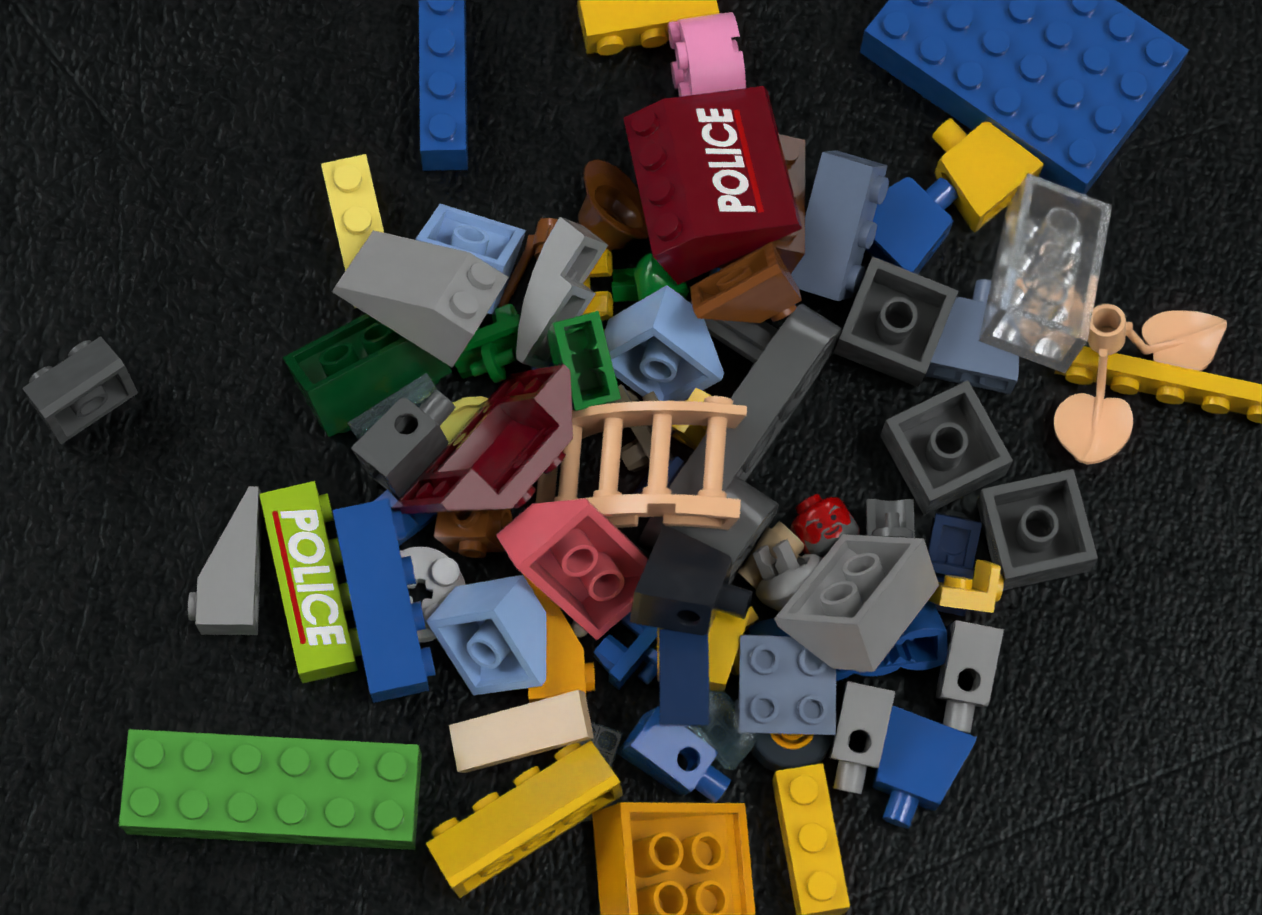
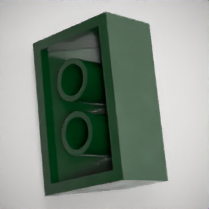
M368 314L282 357L315 418L328 437L336 433H345L352 430L354 427L349 422L355 419L352 423L354 426L358 425L359 421L369 417L368 413H363L368 411L371 414L369 409L374 407L372 409L373 413L382 412L383 409L385 410L389 406L387 401H382L388 399L391 395H393L391 400L395 401L394 404L400 398L406 397L405 395L408 391L403 388H408L407 385L412 383L410 387L416 389L413 392L409 389L410 394L418 390L431 388V383L435 386L442 377L452 373L449 365ZM425 374L431 381L429 383L427 382L426 385L424 383L427 381V378L422 377Z

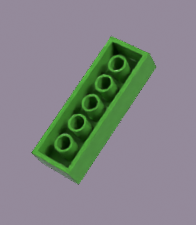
M129 729L119 826L129 835L415 850L422 754L419 745Z

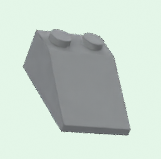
M373 230L332 292L450 367H453L509 277L470 252Z

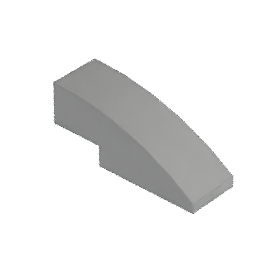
M559 217L544 243L532 271L518 327L516 359L523 364L539 369L548 367L552 362L547 341V333L551 324L581 316L596 294L583 283L606 250L608 244L583 225Z

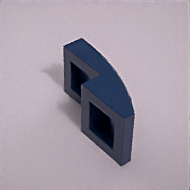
M935 513L928 553L938 582L944 583L945 575L973 579V565L982 522ZM935 604L940 612L965 616L966 609Z
M659 629L660 726H709L708 634L701 636Z

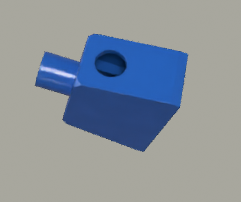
M905 177L889 187L884 201L880 205L877 204L873 218V222L877 224L874 241L871 247L865 250L875 258L918 274L950 232L953 220L945 209L958 198L954 187L944 178H939L929 188L924 190L910 177Z
M892 705L879 768H875L872 784L874 789L890 795L882 818L893 825L910 828L917 806L935 811L973 748L977 737Z
M659 706L642 715L617 752L618 755L680 796L691 793L695 789L716 803L731 782L730 778L711 765L718 752L685 726H660ZM678 754L683 755L687 760L686 771L682 770L678 765Z

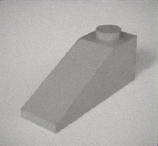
M258 486L248 487L197 578V592L189 593L188 617L189 620H196L195 624L201 635H258L263 515L259 495L261 492Z

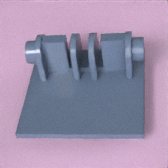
M740 635L739 700L735 702V718L739 719L738 733L836 735V669L828 666L790 636Z

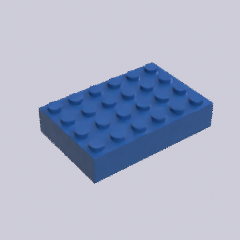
M889 0L865 29L860 49L861 54L972 131L985 121L992 123L1044 164L1039 175L1040 178L1076 203L1081 201L1179 72L1189 51L1186 47L1116 0Z

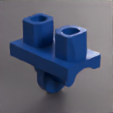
M631 611L621 619V623L638 636L629 649L609 634L594 651V658L609 673L608 682L618 690L623 687L643 661L647 665L637 675L638 678L648 685L657 675V651L654 649L657 646V628L630 622Z

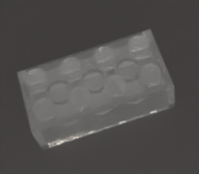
M1029 173L1026 175L1007 206L979 336L980 342L1066 373L1088 340L1112 205Z

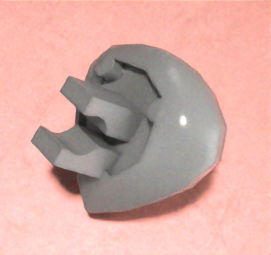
M788 539L780 541L773 547L777 559L770 554L768 545L761 546L752 553L763 578L759 582L755 594L763 604L778 612L783 609L823 559L816 554H804L796 559Z

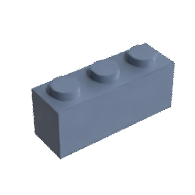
M837 150L822 152L805 216V255L791 273L799 289L835 301L852 298L853 293L858 292L865 275V268L861 266L865 249L871 247L876 235L877 224L873 222L877 204L880 205L884 201L888 190L889 180L885 177L888 165Z

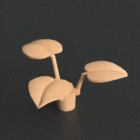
M1016 281L1013 289L1012 307L1019 311V333L1030 346L1043 352L1055 353L1061 351L1064 343H1069L1072 336L1076 339H1082L1088 333L1089 346L1092 350L1099 353L1096 397L1085 393L1074 394L1060 403L1054 416V429L1059 442L1078 462L1087 465L1103 462L1116 455L1125 446L1132 433L1133 414L1129 404L1120 398L1104 399L1108 355L1118 352L1124 346L1125 336L1133 342L1142 354L1149 355L1153 353V361L1203 371L1213 360L1227 329V321L1214 315L1196 311H1166L1154 315L1144 323L1142 327L1143 342L1133 330V324L1126 322L1125 314L1119 307L1112 304H1102L1091 311L1089 301L1084 293L1072 286L1061 283Z

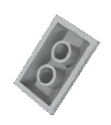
M842 534L775 617L777 626L833 669L874 672L939 586L924 539Z

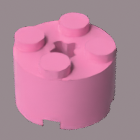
M733 12L668 22L670 45L672 49H675L676 61L671 62L672 78L675 89L678 88L679 97L746 88L743 52L739 51L736 39H731L733 37H740Z

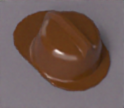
M598 159L589 161L584 167V182L587 195L578 214L579 224L586 227L608 244L606 249L610 252L626 248L635 239H647L649 235L639 191L625 173L609 162Z

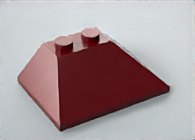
M565 364L510 374L451 440L447 447L395 503L392 509L395 512L401 511L402 514L499 510L512 509L513 507L517 509L524 505L535 492L533 484L543 472L545 474L550 473L563 461L566 456L563 449L573 439L571 371Z

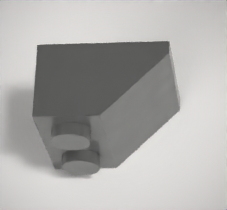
M101 336L93 342L86 340L76 345L69 352L67 359L55 367L47 366L40 369L29 379V384L22 388L60 444H63L138 394L124 363Z

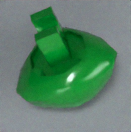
M652 252L647 253L637 263L636 268L613 269V302L640 301L666 285L687 300L689 290L686 282L678 285L653 257Z

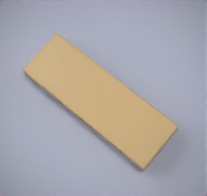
M581 690L449 725L457 772L461 773L594 739L586 695Z

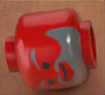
M819 494L807 498L795 508L799 515L790 526V530L804 543V553L816 554L822 558L825 557L842 534H860L857 523L840 498L828 497L822 500Z

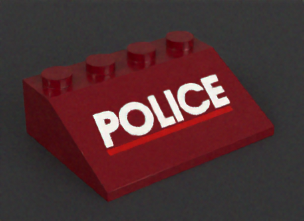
M764 86L665 98L624 117L652 254L678 285L759 249L771 241L774 242L802 229L768 91Z

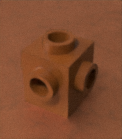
M511 509L438 512L434 538L451 551L470 558H484L487 552H504L505 549L496 535L513 521Z

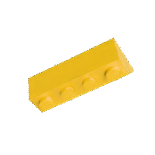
M591 740L584 745H581L579 742L565 746L554 755L557 762L540 771L538 766L525 771L513 781L516 785L514 789L501 797L497 792L485 796L472 806L475 811L474 814L461 822H458L456 817L449 819L431 832L434 839L427 842L426 845L459 898L579 824L593 812L601 810L623 796L619 779Z

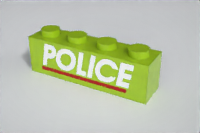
M315 481L260 493L294 656L302 683L358 671L355 657L361 656L362 652L357 627L349 629L345 613L346 611L353 610L347 582L339 584L335 569L337 566L344 565L338 538L329 539L325 524L326 522L334 521L328 493L319 495Z

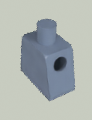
M986 279L977 280L973 299L956 297L926 372L927 377L960 384L968 380L971 386L1007 394L1012 393L1019 374V311L1015 308L999 305L1003 289L1000 283Z

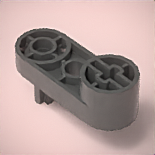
M804 304L797 306L796 310L788 316L779 330L766 321L751 323L704 319L710 336L754 363V366L731 397L733 405L747 406V415L736 429L726 428L722 491L727 493V498L741 499L740 518L729 530L685 526L668 527L728 554L733 560L728 583L730 585L739 574L737 571L744 565L762 534L769 527L779 507L777 502L746 483V481L818 377L842 332L840 327ZM707 433L668 488L672 491L671 494L698 495V491L703 490ZM650 517L640 536L638 546L650 554L664 525L663 517Z

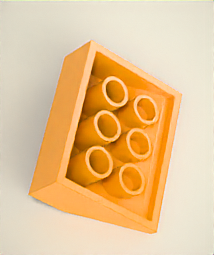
M620 802L592 813L600 915H756L745 803Z

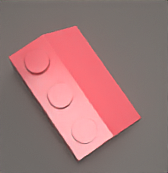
M587 499L531 504L496 535L515 567L595 640L602 637L632 611L634 591L649 558Z

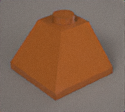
M772 241L690 287L692 308L698 319L762 323L771 318L772 321H778L794 312L797 308L795 304L802 301L799 288Z

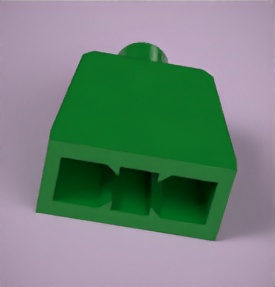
M599 311L552 323L547 333V341L554 366L565 364L571 371L572 409L578 411L589 406L620 400L621 396Z

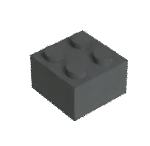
M872 256L833 353L919 387L928 370L958 290Z
M968 380L887 419L880 435L923 515L1004 477L1013 462Z
M1074 469L981 490L976 504L991 561L1001 567L1000 574H1002L1004 581L1003 590L1091 571L1098 557Z

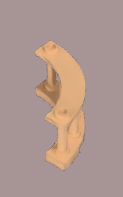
M710 396L705 398L704 402L637 401L589 406L578 411L572 410L573 439L563 449L566 456L561 462L558 497H555L557 466L548 474L543 472L538 478L536 503L578 499L582 439L603 432L599 490L593 492V497L582 499H587L613 525L617 528L638 527V517H663V524L665 526L729 530L740 518L741 499L727 498V493L722 491L726 428L736 429L747 415V406L733 405V400L727 397ZM652 425L648 487L642 489V494L622 495L621 492H618L623 428ZM672 425L707 426L703 490H699L698 495L671 494L672 491L667 488Z

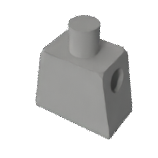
M957 620L947 626L948 652L945 663L940 667L936 690V699L947 701L943 725L961 732L970 733L975 706H988L1003 629ZM961 671L969 673L973 678L970 691L962 690L957 684Z
M849 681L843 684L836 716V735H834L828 756L830 759L839 760L834 789L862 794L867 767L879 768L895 691ZM853 731H859L866 737L864 751L861 753L854 752L849 748L850 737Z

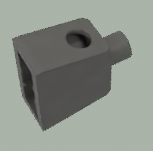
M436 389L419 408L407 398H400L351 449L368 475L400 499L435 458L447 447L449 442L440 425L456 407Z

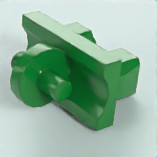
M512 304L495 309L492 314L493 324L483 328L478 327L455 363L463 379L470 376L476 377L487 372L495 383L506 379L504 366L517 361V336L521 317Z

